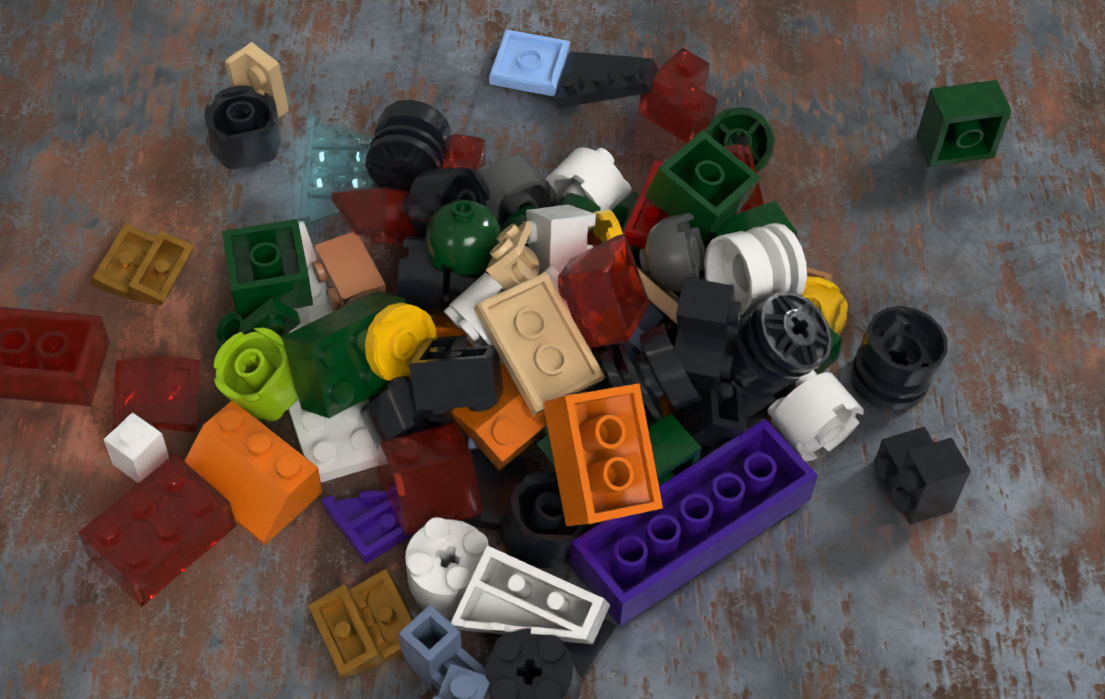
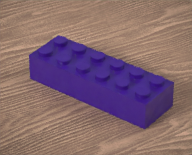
M764 419L660 485L663 509L603 521L572 541L570 566L593 594L604 598L610 604L608 613L621 627L811 500L818 475L769 422Z

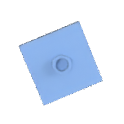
M505 29L489 75V84L554 97L570 51V41Z

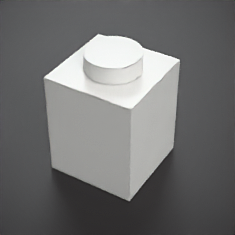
M133 412L103 439L112 465L141 486L169 459L162 433Z

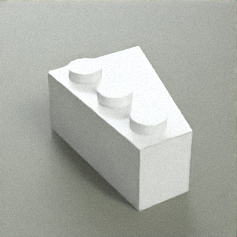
M571 205L526 210V218L533 226L526 243L529 244V248L538 258L539 266L541 267L538 275L552 265L566 281H571L580 290L581 262H586V259L593 258L594 255L593 245H587L588 226L595 225L596 214Z
M486 546L452 618L451 624L461 631L509 635L522 629H531V634L554 635L565 642L593 644L610 604L600 596L490 546Z

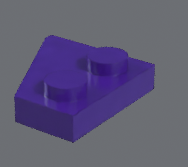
M411 485L394 487L384 492L376 490L359 492L360 497L335 501L334 496H327L322 499L323 509L364 564L411 537L423 528L427 521L434 518L433 513Z

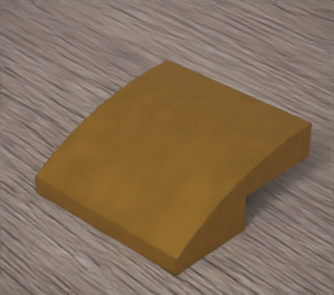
M124 223L93 275L91 286L138 302L163 305L194 250V245L161 230L157 237Z
M387 568L352 589L343 584L308 605L342 678L370 670L403 655L398 633L414 618L392 574Z

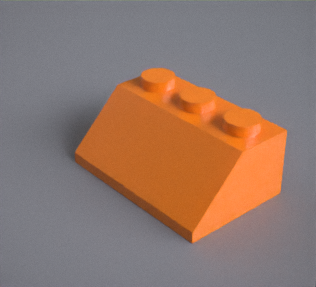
M501 364L504 392L497 405L485 411H471L469 407L454 408L449 412L499 471L543 434L541 430L547 425L545 411L534 416L532 415L504 364Z
M639 383L567 395L543 402L566 526L591 524L663 509Z
M232 401L202 426L179 471L181 478L264 546L322 493L318 467L240 405Z

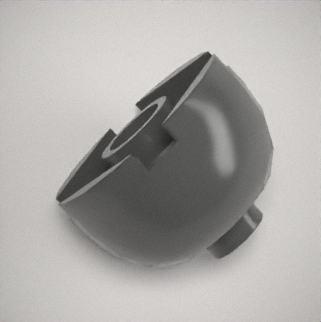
M690 213L673 215L659 221L647 235L645 249L640 250V262L643 271H650L653 280L661 288L676 293L682 291L685 277L699 279V271L705 270V251L699 227H690L688 221L695 219Z

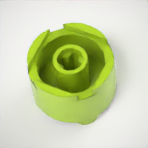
M262 327L254 328L255 332L245 335L239 332L230 337L216 354L213 365L216 369L215 385L230 401L240 405L256 419H265L268 422L276 421L298 399L282 338L274 331Z

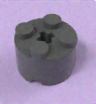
M522 153L502 158L491 165H484L477 170L484 178L490 192L491 200H486V207L499 220L500 228H502L503 222L512 213L532 204H535L537 209L556 205L555 190L533 163Z

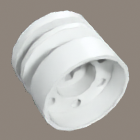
M772 223L763 227L752 228L746 232L738 231L721 235L712 239L706 249L704 259L706 281L734 285L735 301L741 302L740 316L753 311L757 305L778 292H796L800 295L804 292L807 280L806 260L795 234L785 225Z

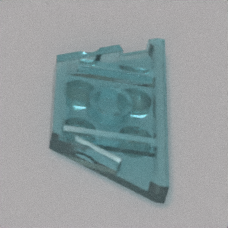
M308 114L298 215L299 223H305L307 227L374 202L375 182L370 178L365 167L366 155L373 137L363 133H354L350 128L337 124L335 128L320 123L319 116Z

